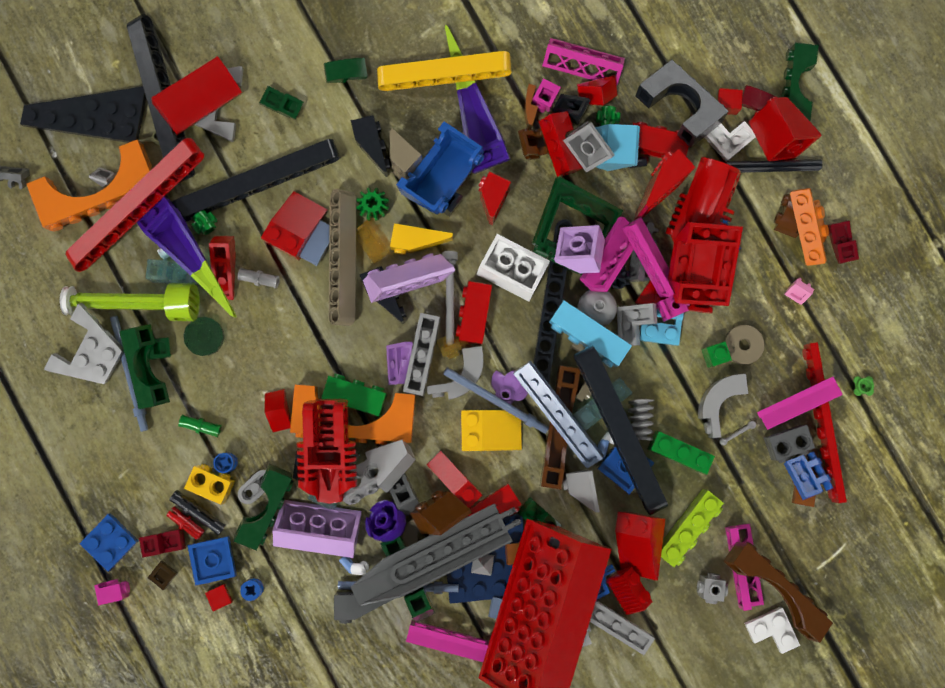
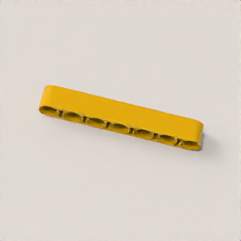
M507 51L385 65L377 68L378 89L382 91L509 76L512 73L510 53Z

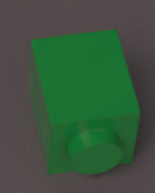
M726 341L701 349L707 368L732 361Z

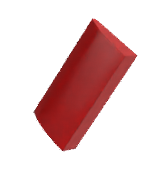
M217 56L151 97L152 104L176 135L242 94V91Z

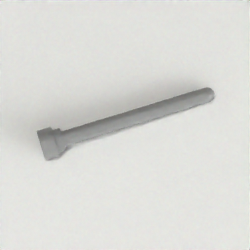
M442 252V256L450 264L456 265L458 252ZM454 272L446 278V344L448 346L454 345Z

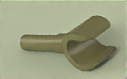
M156 131L153 132L152 137L139 140L142 144L154 142L156 145H159V141L155 139L157 137Z

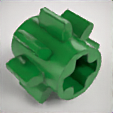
M603 106L601 111L598 110L596 123H600V126L619 124L621 113L616 112V107Z
M203 210L193 216L195 222L191 225L198 234L202 232L203 235H208L216 229L214 223L218 221L213 213H206Z

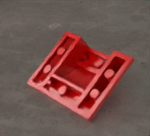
M688 222L674 239L668 275L670 287L674 292L673 298L675 303L729 306L743 230L742 226Z

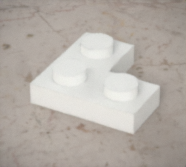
M744 121L731 133L720 124L704 138L727 162L755 139L756 136Z
M781 606L744 623L754 643L772 636L781 654L800 646Z

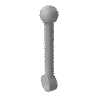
M749 421L744 428L727 438H721L720 444L725 446L728 441L746 430L754 429L756 422Z

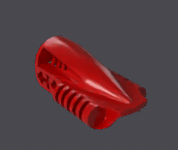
M701 157L688 194L680 193L679 195L680 198L685 199V202L678 200L676 203L683 206L682 209L674 208V211L680 213V215L672 214L671 216L677 219V222H669L675 228L667 227L665 234L670 235L674 242L676 236L688 222L728 225L723 223V220L731 222L732 218L725 215L726 213L730 215L735 213V211L728 209L737 187L741 171L729 164Z
M318 399L304 402L302 408L303 441L297 442V447L303 448L297 450V455H304L297 457V462L304 463L297 465V469L304 471L298 472V477L303 478L298 480V487L304 492L315 496L318 502L328 504L342 502L345 492L350 488L357 487V479L350 478L357 476V471H350L356 469L357 466L355 463H349L356 461V456H349L356 454V449L349 448L355 447L356 442L349 441L348 400Z

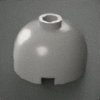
M589 290L580 297L577 309L604 327L614 319L617 312V303L614 296L608 291L594 292Z

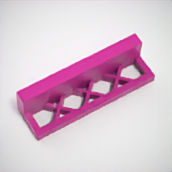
M550 38L542 66L590 80L605 78L604 72L611 69L617 71V85L625 58ZM550 53L557 54L561 61L556 64L548 62ZM570 59H575L580 66L575 69L569 68L566 62ZM593 64L596 65L598 71L591 74L587 72L585 67Z
M625 217L617 219L605 238L600 273H583L580 277V280L591 291L607 292L634 250L622 229L629 224Z
M641 217L637 218L622 229L659 297H670L674 295V292L668 281L669 267Z
M831 377L757 412L768 430L843 394L834 377Z
M749 523L725 527L729 552L736 542H740L738 530H746L747 537L743 543L749 542L753 544ZM732 570L738 607L746 611L752 610V606L764 605L760 578L754 576L748 583L746 576L738 575ZM750 588L756 591L758 600L750 601Z
M411 620L406 642L480 662L484 661L489 645L488 640Z

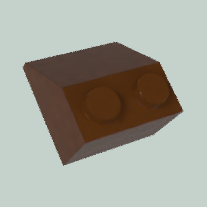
M439 490L434 492L428 501L417 504L415 506L416 509L410 514L421 534L442 535L472 512L453 493Z

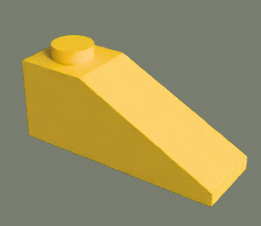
M394 223L390 248L394 250L395 254L406 255V253L417 252L453 241V233Z

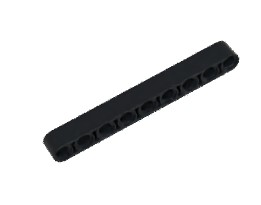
M141 14L127 23V30L164 158L186 137L184 131L176 135L152 104L151 97L171 86L154 24L148 15ZM195 169L187 174L179 183L193 177Z
M327 139L173 200L172 203L180 211L186 222L192 220L193 216L200 211L212 212L332 164L341 157L334 140Z
M562 219L556 224L553 242L558 243L560 233L558 228L560 226L573 227L569 220ZM552 261L548 265L533 364L536 368L537 362L540 360L547 363L545 371H540L539 369L538 371L548 383L557 332L555 330L548 332L543 328V323L550 321L556 312L548 311L546 304L553 302L556 308H559L562 303L567 269L562 266V272H554L552 266L556 263ZM556 283L559 285L560 290L552 292L549 285ZM540 342H549L550 350L543 351L540 348Z
M592 345L574 354L578 368L646 512L651 516L668 507L666 498L597 350Z

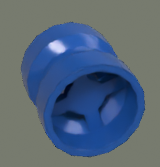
M220 453L214 458L213 465L219 473H228L236 469L238 460L232 453Z

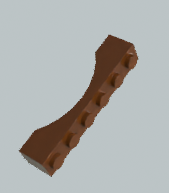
M559 366L555 393L572 413L580 370L578 368ZM551 422L549 423L539 485L561 490L567 443Z
M736 542L723 561L738 575L756 576L772 585L787 603L794 627L808 640L820 643L833 624L827 618L828 614L813 605L814 601L799 592L800 588L796 584L789 582L782 571L774 568L768 558L760 555L753 544L749 542Z

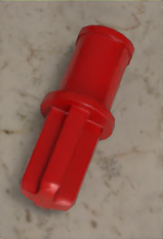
M176 506L171 508L172 512L169 511L166 516L179 525L180 530H185L196 540L203 535L204 530L191 520L192 517H187Z

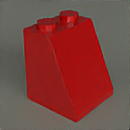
M773 97L769 99L767 104L757 111L749 121L768 161L796 159L822 136L788 97Z

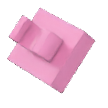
M798 278L786 290L784 295L802 305L812 295L814 289L811 288V284H805L801 281V278Z

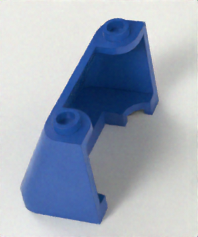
M445 121L438 128L441 132L439 138L433 140L434 146L413 174L409 172L407 175L409 179L406 180L402 177L396 184L403 196L436 215L446 211L450 199L474 167L480 165L484 159L482 146Z

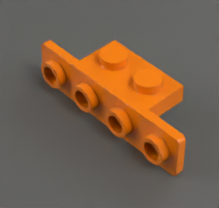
M810 188L791 191L790 197L805 263L807 266L825 264L827 260L823 243L827 236H829L828 225L824 224V207L820 205L819 200L813 201Z

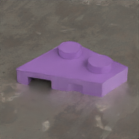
M402 342L386 346L388 385L405 384L413 342Z

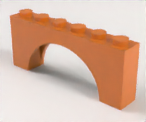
M134 140L119 146L121 162L115 178L103 190L89 196L71 197L63 195L56 188L53 181L45 176L27 183L26 185L42 227L50 231H59L67 224L79 223L84 217L96 216L104 209H111L153 169L144 145L139 140Z
M296 384L294 386L290 433H296L295 437L303 438L302 408L304 402L319 399L318 387ZM395 393L391 407L381 418L366 425H348V437L355 438V442L367 443V439L375 440V444L387 445V441L396 442L399 440L412 443L416 395Z

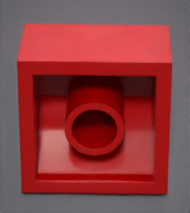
M489 171L487 177H482L478 191L480 192V199L487 220L493 226L510 191L511 181Z

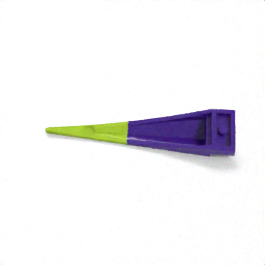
M445 25L450 56H463L449 27ZM476 81L456 83L463 133L483 147L484 159L480 165L474 167L472 172L477 174L511 160L505 140Z
M165 195L137 224L146 236L197 281L230 316L236 317L232 306L180 211L175 208L168 196Z

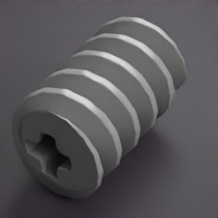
M634 399L628 401V404L634 406L628 409V412L634 414L628 417V419L634 422L631 425L638 440H653V438L647 435L653 433V430L649 429L648 426L654 423L649 421L648 418L654 417V414L649 413L648 410L654 409V406L649 405L648 402L654 400Z

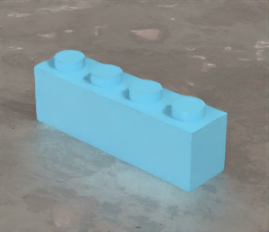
M566 301L561 303L549 321L552 324L551 328L560 334L562 332L569 336L568 340L576 345L580 343L586 348L593 345L599 356L603 358L602 362L611 368L612 366H619L632 345Z

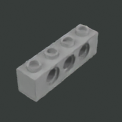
M420 313L403 389L405 393L424 397L441 320L438 316Z

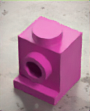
M543 78L532 100V104L538 106L537 111L541 113L545 111L550 112L559 95L560 86Z
M673 296L659 301L656 303V306L665 322L689 311L687 307L690 304L677 303L678 309H675L672 306V303L675 301Z
M118 579L94 585L98 606L129 597L130 585L128 581L119 582Z

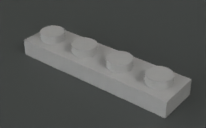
M596 600L590 622L645 655L655 637Z

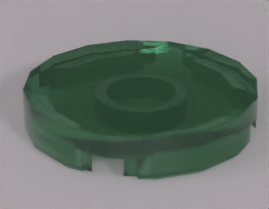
M198 317L186 326L183 334L184 343L193 354L210 356L218 352L222 347L224 330L214 319Z

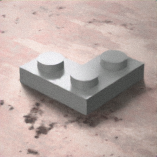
M656 304L617 307L618 337L632 346L640 345L639 325L657 324Z

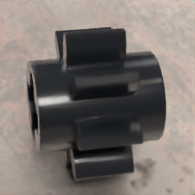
M625 265L612 283L611 288L622 289L629 285L631 271H626Z

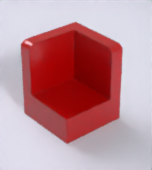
M725 88L718 90V102L723 104L729 111L727 114L737 115L742 109L743 90Z

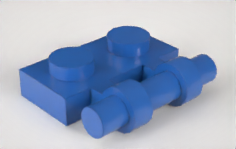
M814 451L807 454L809 462L804 455H801L784 463L802 500L822 493L823 489L820 485H823L826 491L834 488L830 482L832 479L829 474L825 473L821 465L823 463L820 458H817ZM811 468H814L819 478H816Z

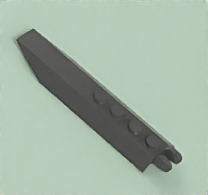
M495 504L461 520L442 535H430L382 559L351 586L358 605L362 606L401 598L513 542L507 530L522 522L520 519H516L505 526L502 518L516 512L515 508L513 507L499 514Z

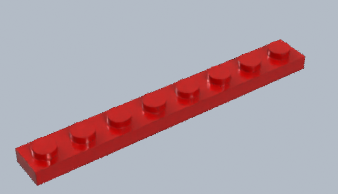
M818 342L804 345L802 353L808 367L806 369V376L810 380L812 387L825 380ZM828 401L813 408V415L818 422L817 436L821 439L822 447L820 448V454L825 461L824 471L826 474H829L832 479L830 482L834 487L827 491L828 496L834 503H845L847 500Z

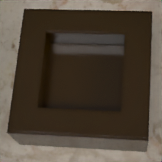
M160 561L148 576V579L162 590H165L178 572L164 561Z

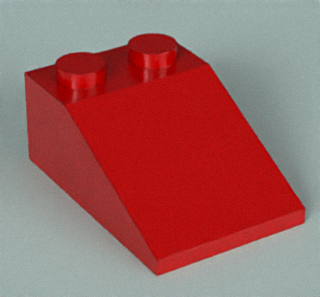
M293 191L271 219L261 239L265 243L300 261V254L318 223L325 217L328 209Z
M618 511L615 534L621 570L632 566L640 577L658 580L665 518Z

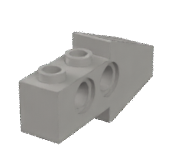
M399 440L365 452L367 460L357 465L356 469L350 470L357 471V476L350 478L357 479L358 487L350 488L346 491L343 501L348 505L356 504L365 496L376 493L379 488L387 493L416 460L411 447L403 440Z

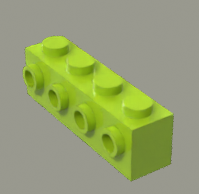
M702 489L663 539L661 558L672 567L679 566L686 557L684 554L688 549H693L697 544L698 536L701 533L704 534L709 529V522L712 518H716L722 512V505L724 503L710 491Z

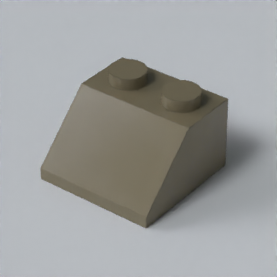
M392 128L389 131L391 168L394 170L393 173L397 178L401 179L403 177L407 180L409 179L407 176L409 172L413 174L422 162V155Z

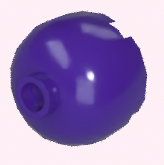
M382 500L372 506L370 509L372 513L369 518L366 517L365 529L370 537L377 541L388 542L395 540L403 534L406 527V516L404 512L398 510L395 503Z

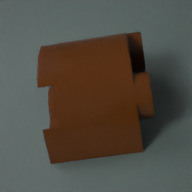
M528 128L518 131L522 152L526 160L540 159V156L549 154L541 128L530 131Z
M785 194L780 204L783 206V210L781 213L778 212L774 219L776 224L774 230L797 238L799 232L790 194Z

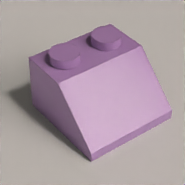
M600 225L561 227L555 262L578 273H600L605 243Z

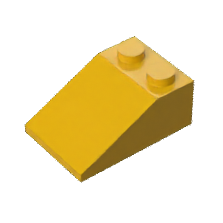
M461 410L462 451L522 450L521 420L505 410Z

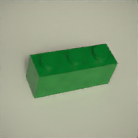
M334 374V377L328 376L321 399L348 400V407L381 417L387 398V393L383 392L384 388L375 385L372 386V389L364 387L365 382L355 379L351 383L345 381L346 377L339 374Z
M660 431L654 432L653 440L650 441L647 450L701 474H708L715 458L714 455Z

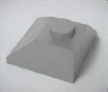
M589 121L576 128L563 140L586 172L615 155L592 122Z
M585 469L564 473L563 489L567 490L568 494L595 513L600 512L592 470Z

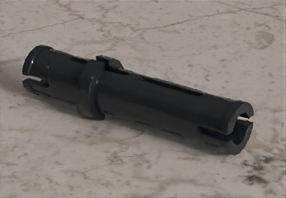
M176 490L170 497L169 501L183 509V513L190 514L217 535H220L226 527V524L197 505L194 499L190 500L180 493L179 490Z

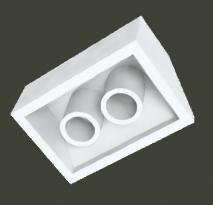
M497 234L479 266L477 275L529 302L550 261Z

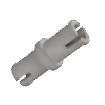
M244 268L239 269L238 280L251 282L255 286L265 285L276 289L279 286V276L265 274L261 270L256 272Z

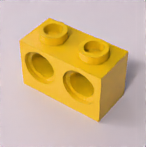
M206 464L194 466L184 489L220 505L225 504L235 483L234 480L230 479L231 475L213 472V468ZM199 474L205 476L204 484L198 482ZM217 482L223 483L224 490L222 492L217 491Z

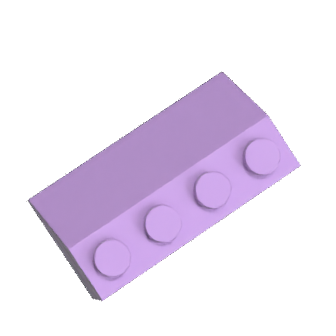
M431 253L423 256L418 261L410 259L401 266L393 264L386 267V270L379 271V269L368 272L363 282L370 301L373 303L442 282L455 271V268L441 254L434 256Z
M285 500L278 512L273 528V546L354 558L362 511Z

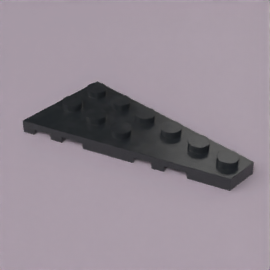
M143 86L24 105L20 125L129 143L139 139L146 103L145 91Z

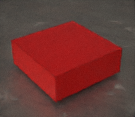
M225 584L205 593L213 612L233 602Z

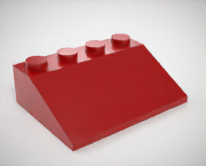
M680 149L674 153L672 151L668 152L662 158V161L658 163V166L654 169L655 171L651 173L652 178L647 185L634 220L645 217L675 191L695 169L693 163Z

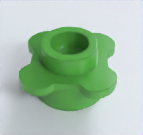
M857 376L853 379L855 383L853 392L856 396L861 394L871 396L874 393L872 377L860 378Z

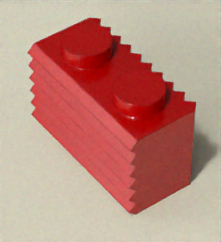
M632 566L617 570L606 581V583H609L611 590H613L615 597H617L619 604H621L623 611H625V615L644 611L653 602L650 593L644 588L640 581V576L634 571Z

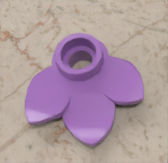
M516 370L507 373L506 376L499 371H495L491 379V386L496 391L495 396L509 404L526 398L528 392L521 386V383L513 374ZM502 393H507L509 397L504 398Z

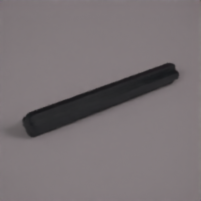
M821 159L726 162V164L738 168L741 173L819 171L823 167Z

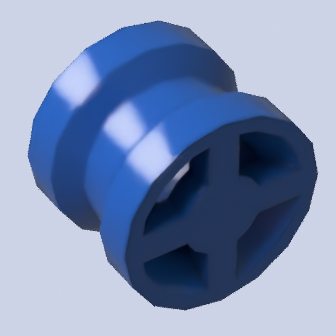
M251 578L242 584L241 596L247 601H253L262 595L264 586L261 580Z

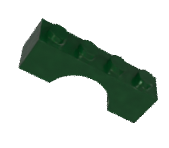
M795 42L786 52L785 59L788 61V65L783 76L786 84L783 87L781 97H788L803 115L811 121L813 102L805 98L801 93L799 79L801 74L811 71L817 64L819 45Z
M151 324L119 331L138 409L169 403L166 384L155 377L149 363V354L155 345Z
M269 463L260 487L268 497V504L258 515L242 518L235 532L234 542L256 551L259 545L264 544L267 538L266 530L268 527L271 528L276 519L274 514L277 509L280 510L285 501V498H283L285 492H289L292 488L294 481L292 480L291 472Z
M401 536L393 541L380 543L386 557L406 548ZM424 586L404 596L410 614L416 622L436 613Z

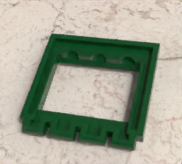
M556 177L532 244L535 245L533 252L544 258L548 257V260L556 263L554 259L557 243L547 239L560 202L604 224L602 232L604 239L617 219L621 217L623 210L561 177ZM565 267L566 269H568V270H570V271H572V272H575V273H577V274H580L581 276H582V274H583V273H578V272H576V271H574V270H572V269H569V268Z

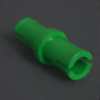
M182 414L178 427L194 430L197 434L205 433L218 438L222 425L206 422L203 418L195 419Z

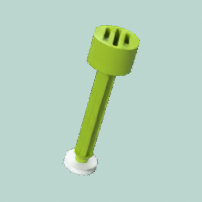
M169 283L165 289V294L77 293L75 287L64 286L60 293V308L66 316L68 314L72 315L79 303H83L87 307L86 309L165 310L166 317L170 321H195L199 314L200 297L198 287L194 283Z

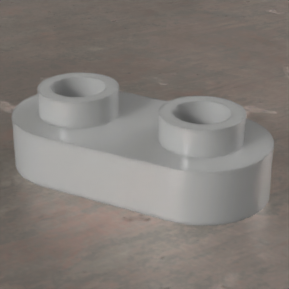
M266 470L258 471L239 488L238 498L242 503L251 504L265 493L260 484ZM247 490L252 491L253 495L251 497L246 495Z

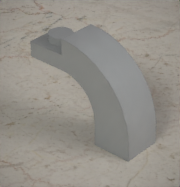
M482 346L462 349L464 367L461 376L475 384L479 380L483 368ZM456 381L427 386V393L432 395V398L444 397V393L448 392L449 400L459 398L470 391Z
M746 374L732 375L719 379L703 394L698 408V419L706 418L707 422L704 423V429L709 438L721 437L719 422L721 404L733 395L748 394Z

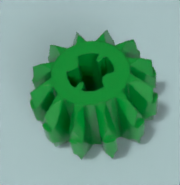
M367 188L368 193L365 194L361 191L360 194L363 198L356 199L359 203L356 209L361 211L360 216H366L368 221L371 220L372 216H374L375 221H378L377 215L380 214L382 217H385V213L382 210H389V206L385 205L389 203V199L384 198L386 195L384 191L379 193V189L375 188L372 192L370 188ZM373 201H375L377 205H373V207L370 208L369 203L371 204L373 203Z

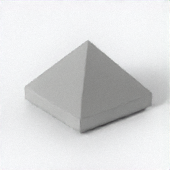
M99 167L89 175V178L101 187H104L115 178L116 173Z
M487 554L473 561L471 573L491 576L494 555Z

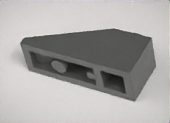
M404 473L390 489V493L398 510L404 512L405 516H408L416 509L415 506L420 501L406 473Z
M336 592L334 595V620H339V623L342 624L351 623L352 620H356L394 599L359 606L353 592Z

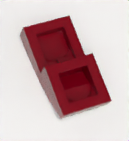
M746 85L742 94V107L753 109L757 112L767 104L769 99L776 96Z
M850 220L828 224L830 240L838 263L859 260L856 240L852 239Z
M183 529L139 538L142 558L186 549Z

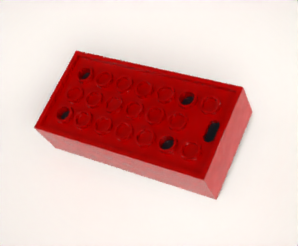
M527 519L478 678L492 688H570L611 549L559 526Z

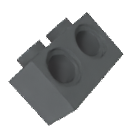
M799 425L763 437L771 460L779 461V463L791 460L790 456L796 454L798 457L810 453L809 450L815 448L807 425ZM798 436H800L803 441L800 447H798L796 444V438ZM780 442L784 446V450L781 453L777 451V445Z

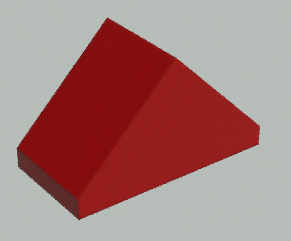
M615 75L577 84L578 96L589 98V105H605L618 95Z
M285 389L265 393V415L272 432L290 429L291 417Z

